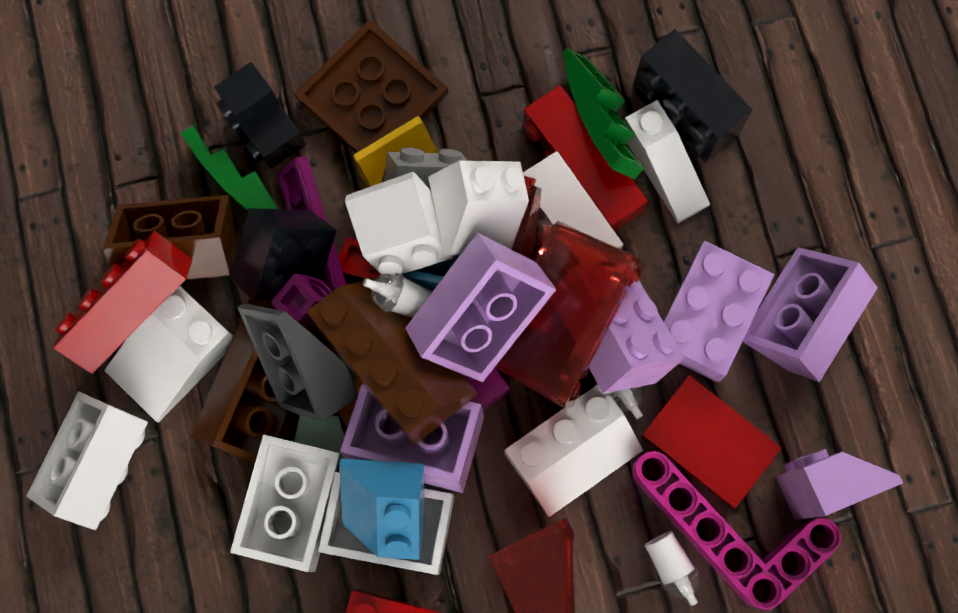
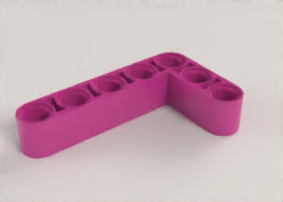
M656 451L647 452L640 456L633 464L632 476L636 484L750 607L768 610L778 606L840 545V529L833 521L826 518L811 519L798 525L761 560L665 455ZM652 460L659 465L661 474L657 481H650L642 474L641 468L644 461ZM674 489L683 491L687 496V506L683 511L675 510L669 503V495ZM703 518L708 519L714 526V536L709 541L702 540L697 534V524ZM815 526L822 528L826 537L824 544L819 548L812 543L810 538L811 530ZM730 549L737 550L742 558L741 566L734 572L729 570L724 562L725 554ZM788 552L796 557L798 563L796 571L791 575L783 570L781 564L783 556ZM759 579H763L768 584L770 590L769 596L762 602L755 599L752 591L753 585Z

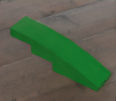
M566 48L563 52L569 86L579 115L593 143L611 169L636 179L644 167L626 147V144L635 133L616 112L625 102V99L590 59Z
M194 126L181 132V135L209 175L226 194H229L231 200L242 210L248 213L249 208L278 209L255 171L242 178L224 148L211 154Z

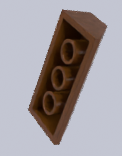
M378 277L370 279L372 281L383 284ZM364 280L339 286L306 312L316 329L410 443L415 446L478 394L461 373L420 356L405 329L412 318L388 311L386 309L387 295L363 286Z
M250 298L248 301L250 305L277 310L271 303L272 300H253ZM241 318L190 438L255 463L263 435L288 440L298 414L280 409ZM310 332L325 346L327 345L321 333Z

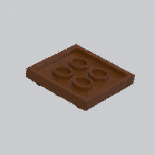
M370 19L294 93L296 100L355 153L417 116L423 120L449 94L447 86Z

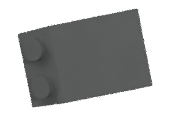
M244 303L237 307L280 409L323 422L357 399L358 393L354 385L355 377L345 362L287 312Z

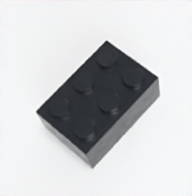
M676 29L661 39L640 58L633 83L637 97L646 105L658 100L679 136L684 140L685 148L692 156L700 157L707 163L739 136L753 111L752 108Z

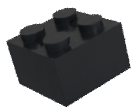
M249 208L228 279L253 300H272L294 274L322 279L337 230L311 210Z

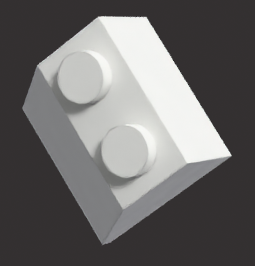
M457 161L428 176L444 256H460L477 232L512 249L529 202L521 162Z
M414 172L346 195L345 203L362 255L386 279L454 258V256H444L431 190Z

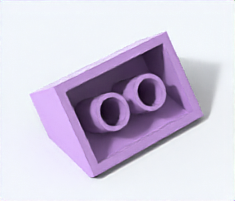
M798 247L756 312L743 342L789 372L820 382L878 287L859 262Z
M826 449L784 464L786 472L775 476L795 520L827 516L903 484L900 475L844 452L829 456Z

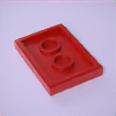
M690 375L641 435L732 509H736L782 449V447Z

